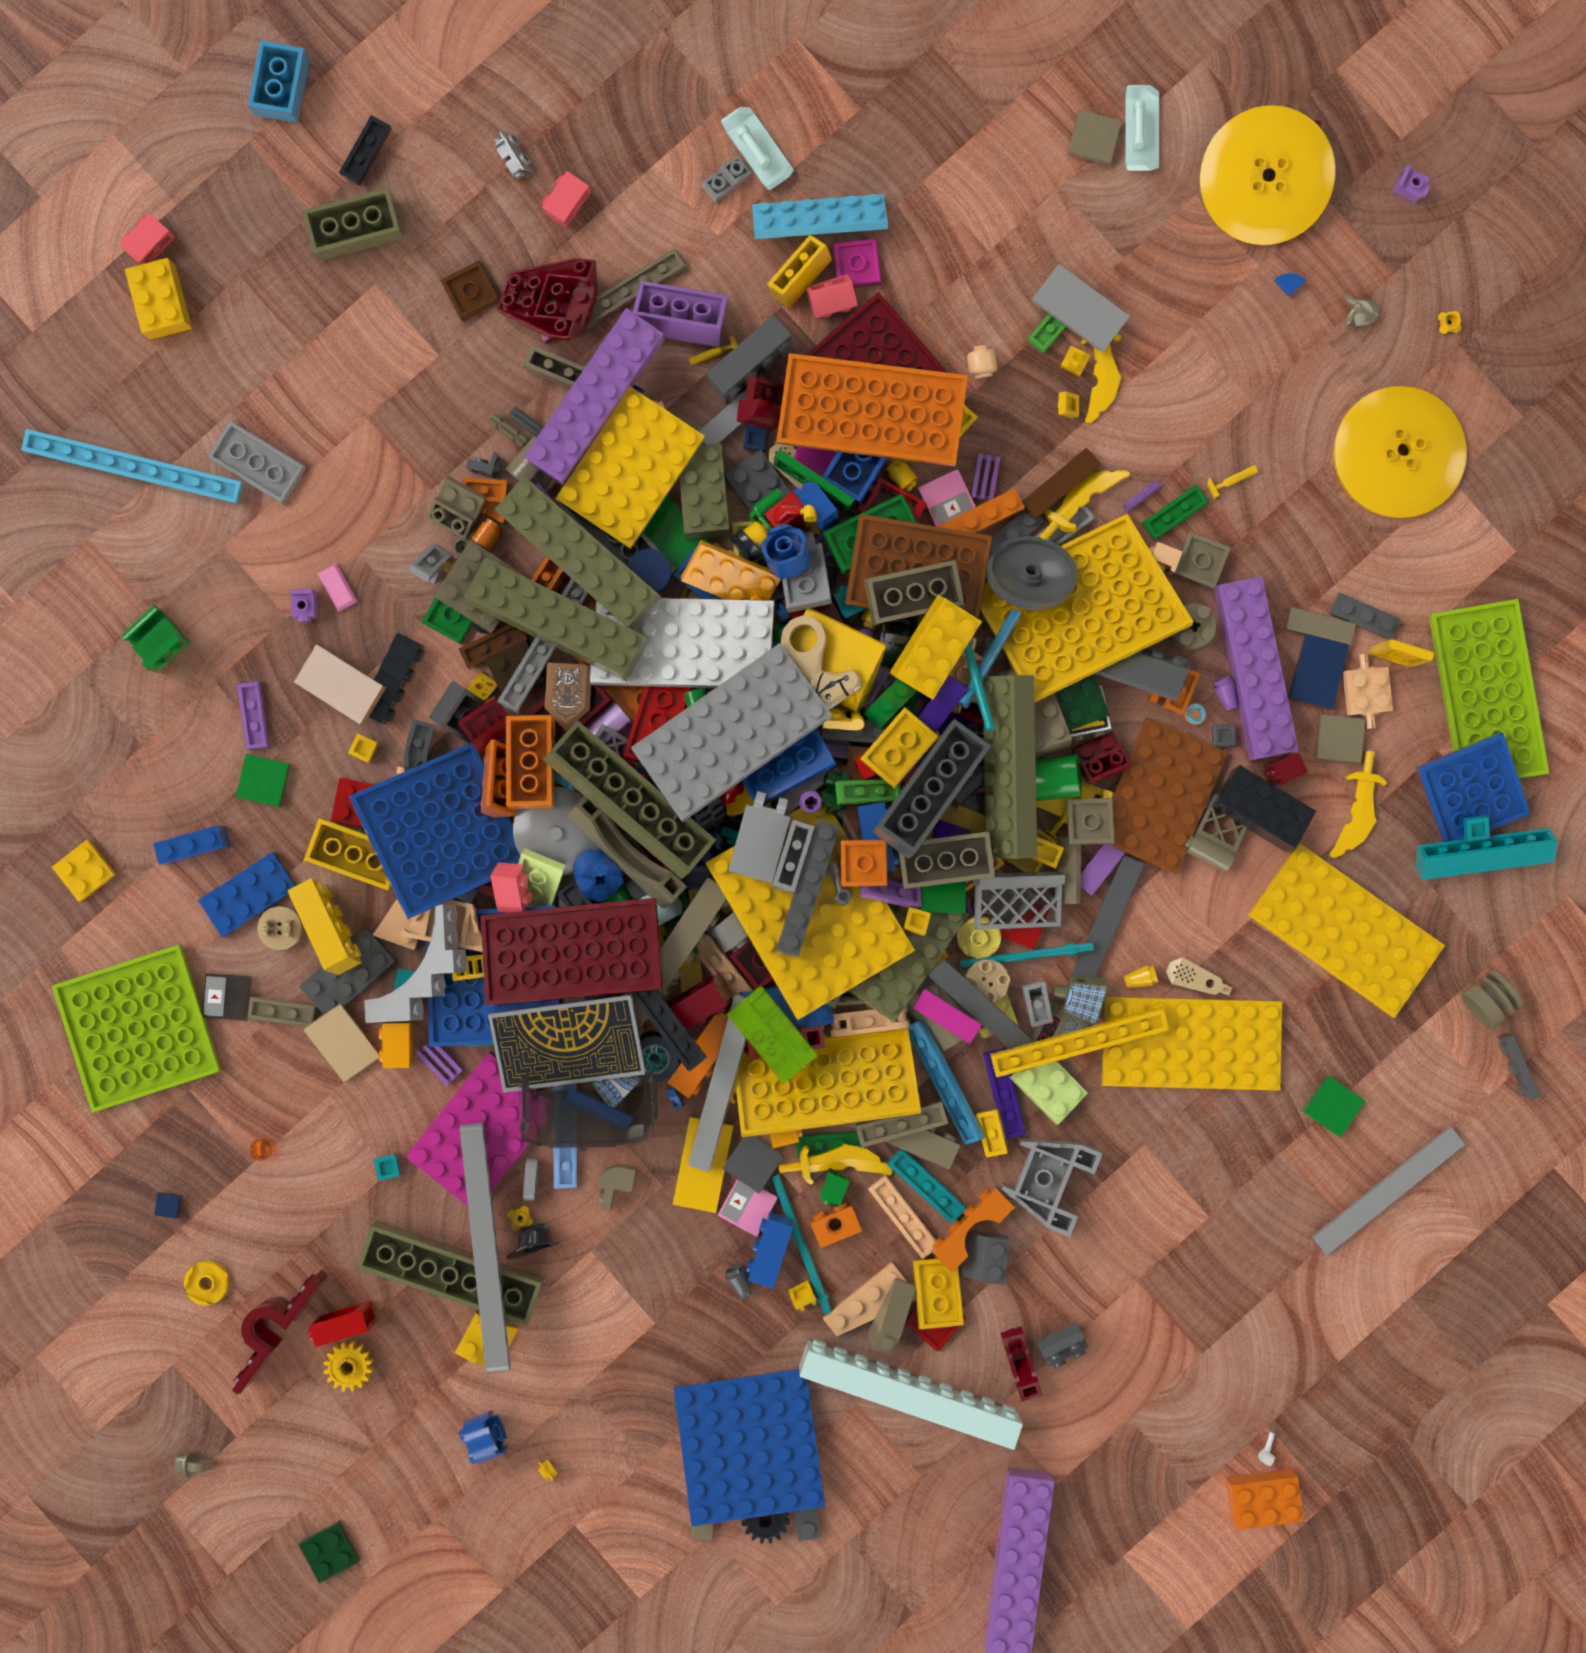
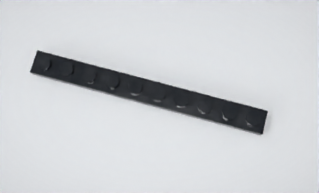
M575 879L557 892L566 907L594 904L591 899L581 893ZM658 990L630 992L688 1071L693 1070L708 1058Z

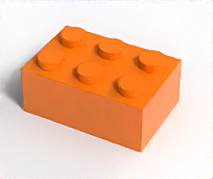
M1292 1469L1225 1477L1231 1522L1237 1530L1304 1522L1299 1480Z

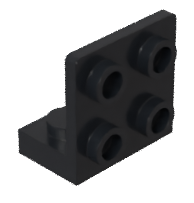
M891 622L883 623L879 641L887 644L881 664L894 666L917 627Z

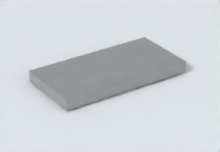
M1060 264L1057 265L1032 299L1033 303L1101 353L1105 351L1130 317Z
M231 420L207 456L209 460L283 505L307 468Z

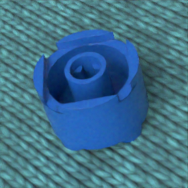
M780 525L767 533L768 536L762 541L761 549L770 571L777 578L794 577L809 569L811 552L805 535L800 529L792 528L791 525Z
M600 848L599 850H585L574 861L573 876L581 893L589 899L603 902L623 884L619 866Z
M492 1410L466 1420L463 1429L459 1431L461 1441L466 1443L468 1457L472 1464L484 1463L504 1455L508 1451V1445L504 1446L503 1439L507 1438L504 1425L498 1415H492L494 1412Z

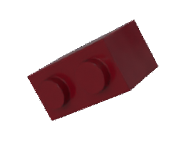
M1299 752L1284 755L1264 765V776L1273 785L1285 784L1308 772Z

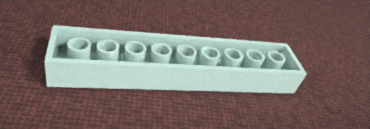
M814 1339L813 1342L807 1341L799 1365V1374L802 1378L1012 1450L1015 1449L1023 1426L1016 1408L1004 1404L1003 1407L996 1405L995 1401L990 1398L982 1397V1399L974 1397L973 1393L966 1390L958 1392L946 1383H940V1385L932 1383V1380L922 1375H919V1378L912 1376L909 1371L898 1368V1370L891 1369L887 1363L868 1361V1357L861 1354H856L855 1356L847 1354V1350L841 1347H835L834 1349L827 1347L825 1342Z

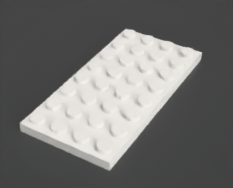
M660 598L633 629L644 635L648 644L628 681L625 682L591 665L590 683L591 685L716 688L772 648L775 603L774 601ZM597 601V613L624 625Z

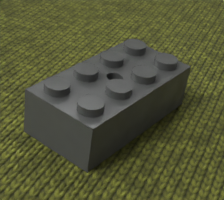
M772 315L706 373L708 385L725 404L728 401L733 402L741 394L740 391L748 385V377H757L762 371L764 373L768 372L774 366L773 362L778 357L782 359L790 352L791 334Z

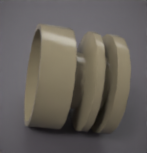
M1490 970L1486 974L1487 978L1481 977L1479 980L1482 988L1472 984L1461 993V997L1471 1013L1485 1027L1494 1030L1505 1021L1502 1011L1512 1016L1515 1010L1521 1009L1524 1004L1513 985L1500 973Z

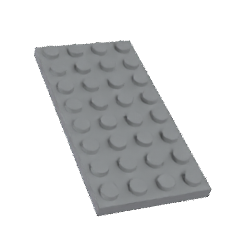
M779 643L632 746L631 749L680 820L684 822L833 716Z

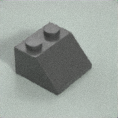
M452 680L428 718L467 743H471V740L459 725L458 720L482 705L485 701Z
M968 1231L965 1238V1248L968 1257L959 1265V1276L985 1283L1005 1285L1009 1238L1007 1235Z

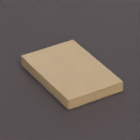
M342 1003L304 1028V1032L343 1082L379 1058L378 1050Z

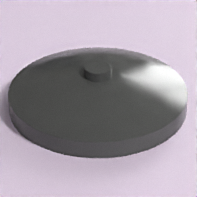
M1016 537L1001 543L993 550L988 560L987 580L995 594L1005 602L1022 609L1044 610L1056 607L1070 597L1077 580V568L1069 553L1056 543L1039 537Z

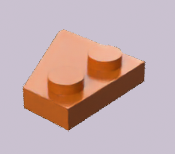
M463 477L462 484L487 497L482 513L501 524H505V519L495 511V508L507 496L508 481Z

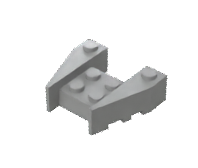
M1020 1138L1019 1144L1030 1148L1015 1187L1002 1183V1190L1041 1221L1048 1229L1070 1237L1078 1215L1076 1212L1058 1205L1074 1166L1095 1175L1103 1153L1081 1142Z

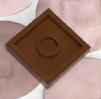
M480 260L440 280L461 321L500 302Z

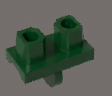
M843 770L838 774L829 771L824 775L823 785L832 788L831 793L822 791L820 794L822 799L821 806L827 808V814L833 815L834 811L841 809V806L844 808L848 807V804L837 805L835 782L848 781L850 772Z

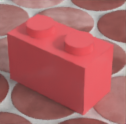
M568 171L563 176L560 175L554 185L555 189L551 194L548 193L542 202L544 214L566 229L591 194L589 185Z
M148 213L139 219L137 226L131 232L124 235L119 245L141 265L153 262L173 241L175 236L153 215Z
M848 274L805 287L811 312L815 319H825L830 317L832 313L839 311L841 313L848 312L853 309L852 307L858 306L852 280Z
M498 862L491 874L497 911L506 913L525 911L526 907L531 903L532 895L528 891V875L525 874L524 865Z

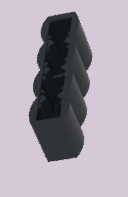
M397 632L374 678L375 681L385 686L386 689L369 718L384 725L393 720L396 713L394 707L397 702L400 703L406 692L403 690L407 682L410 683L415 675L413 668L416 662L420 663L424 657V645Z

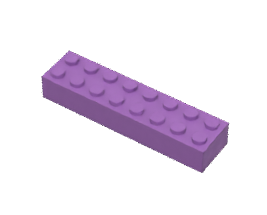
M626 308L524 455L525 460L561 486H564L629 387L634 386L665 341L664 334Z
M1260 576L1218 585L1213 591L1231 678L1235 682L1237 703L1239 705L1238 711L1248 759L1251 761L1299 751L1263 577Z
M1007 1467L983 1643L985 1653H1032L1054 1489V1479L1051 1473Z

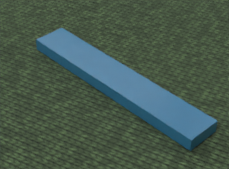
M924 1018L910 1023V1027H908L910 1040L964 1144L968 1145L982 1140L985 1135Z

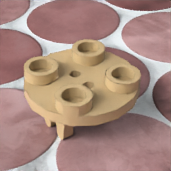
M283 906L273 907L264 912L259 919L257 927L259 938L263 944L270 949L279 951L295 946L299 942L303 929L298 913Z
M983 959L975 962L965 975V978L993 1003L999 1001L1009 988L1010 977L1007 970L994 960Z

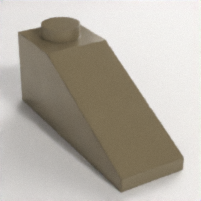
M898 1278L894 1279L867 1333L872 1348L892 1355L903 1332L916 1289L915 1284Z

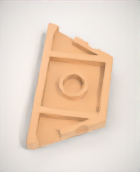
M454 900L441 904L456 905L458 947L483 952L482 933L474 904ZM435 907L413 917L407 928L402 930L400 936L431 942L435 924Z

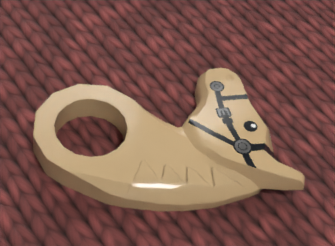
M800 616L790 620L783 629L781 645L829 710L861 687L862 678L853 669L839 674L822 671L823 657L828 638L825 629L813 617ZM800 627H812L817 633L815 646L807 652L796 651L792 646L791 639L793 633Z

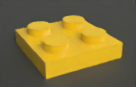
M90 840L84 841L52 866L53 870L78 902L85 900L117 875Z

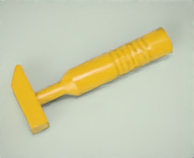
M734 335L729 337L730 345L715 347L689 357L690 365L693 366L720 356L726 350L732 348L734 350L738 346Z
M1253 465L1224 479L1221 484L1216 486L1209 477L1207 487L1213 498L1216 499L1220 496L1217 491L1218 489L1238 483L1258 473V469Z

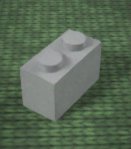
M734 912L708 932L724 953L730 949L734 952L749 941L747 939L748 935Z

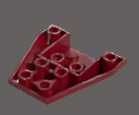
M573 258L510 272L497 309L498 313L551 339L571 341L586 332L598 295L596 261Z

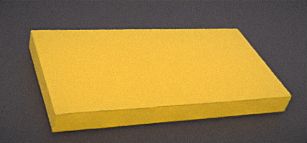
M690 1116L672 1205L716 1213L725 1171L722 1167L727 1161L734 1125L723 1123L712 1167L707 1172L688 1165L701 1119Z

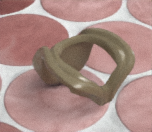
M1344 293L1345 301L1351 307V311L1346 317L1347 329L1366 327L1378 319L1379 309L1375 302L1365 299H1353L1351 295Z

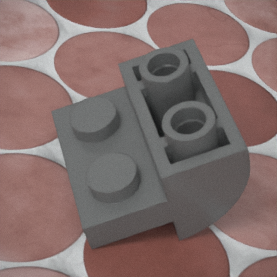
M1077 1323L1036 1342L1048 1367L1053 1365L1054 1369L1066 1364L1065 1359L1072 1355L1076 1359L1086 1354L1085 1349L1088 1348Z

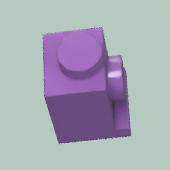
M1407 165L1401 171L1392 193L1416 203L1421 197L1425 198L1431 187V185L1427 184L1430 177L1411 169V166Z
M313 589L290 590L291 617L301 623L311 622V619H318V592ZM301 602L306 603V607L304 609H300Z

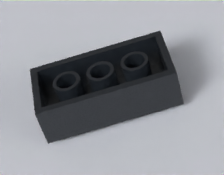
M1241 765L1232 769L1211 806L1285 852L1296 849L1316 813V810Z

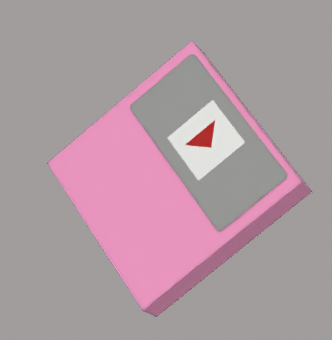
M958 469L918 487L922 500L927 503L926 508L935 527L976 507Z
M737 1179L718 1216L757 1237L762 1218L767 1219L768 1213L773 1208L778 1196L765 1189H762L758 1194Z

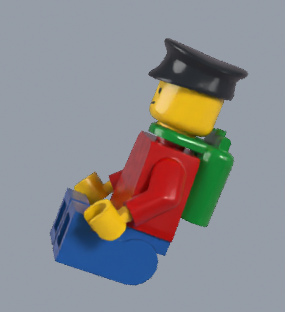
M808 482L802 486L801 490L798 487L786 497L783 496L778 488L773 490L753 505V511L750 513L749 518L752 524L744 530L739 529L734 535L729 534L728 537L743 558L753 562L758 558H764L761 549L762 541L766 539L767 533L774 527L791 525L792 528L804 530L805 527H809V531H813L814 534H820L832 528L840 519L837 509L816 483Z

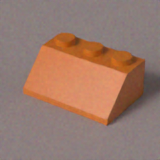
M490 740L485 749L481 813L493 818L516 816L517 810H510L506 806V744L496 740Z

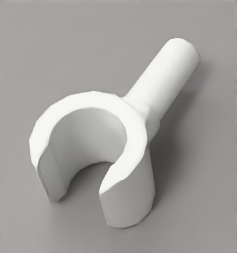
M1272 1432L1269 1433L1265 1448L1258 1455L1259 1460L1268 1466H1271L1275 1460V1456L1270 1453L1275 1434Z

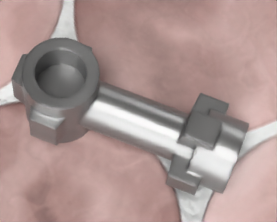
M840 863L827 866L826 874L827 877H832L836 888L835 903L843 907L847 906L852 898V894L845 890V887H841Z

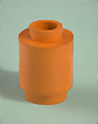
M487 518L485 522L482 521L471 540L485 550L490 551L500 537L502 527Z

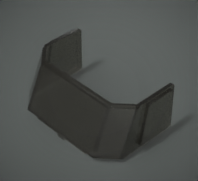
M649 1071L643 1085L634 1087L615 1107V1109L633 1118L630 1125L622 1129L561 1102L563 1095L570 1090L538 1091L529 1088V1073H525L520 1079L519 1131H521V1141L532 1145L549 1146V1148H578V1151H586L587 1147H616V1145H625L647 1139L651 1128H653L658 1118L656 1074H653V1071ZM575 1090L604 1103L595 1090Z

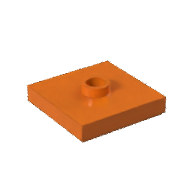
M841 840V887L887 886V843L883 840Z

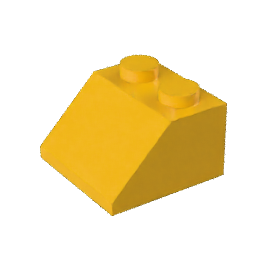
M477 1310L455 1354L474 1364L485 1366L480 1313ZM506 1321L508 1346H510L519 1328Z

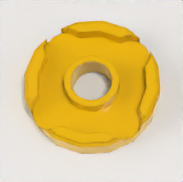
M212 1260L200 1261L192 1266L184 1279V1289H186L189 1299L198 1305L204 1306L215 1304L223 1299L230 1285L229 1274L225 1267ZM203 1277L211 1279V1288L203 1287L201 1283Z

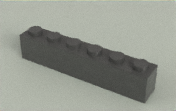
M819 819L815 824L797 886L777 943L776 953L795 959L799 957L840 826Z

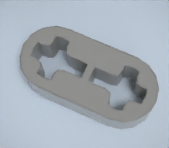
M527 1158L524 1201L536 1200L539 1159Z

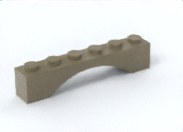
M584 796L567 813L566 816L651 898L657 899V904L662 909L674 902L687 887L670 870L657 865L636 850L619 832L611 818L587 797Z

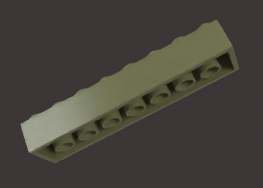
M525 476L520 479L495 508L498 514L626 627L633 630L660 600L661 596Z
M487 558L484 559L464 595L469 605L625 682L628 681L648 644L644 635Z
M1034 675L985 677L983 687L995 726L994 730L986 731L984 725L983 732L984 741L991 745L984 755L985 826L986 832H989L992 858L1037 857Z
M578 720L543 759V761L681 879L691 872L716 841L715 838L690 817L682 822L665 796Z
M379 1221L371 1225L357 1269L479 1310L473 1253ZM499 1262L505 1319L527 1326L531 1320L545 1278Z

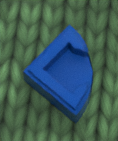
M1294 273L1282 274L1274 280L1288 297L1306 281L1305 278Z
M776 602L775 611L782 623L790 621V616L782 602Z
M673 1087L668 1088L666 1094L669 1100L672 1101L673 1107L676 1109L683 1107L684 1105L678 1091Z

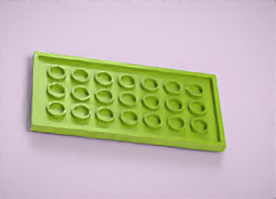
M1514 599L1429 614L1452 751L1454 752L1501 732L1504 734L1518 778L1548 774L1549 768L1519 600Z

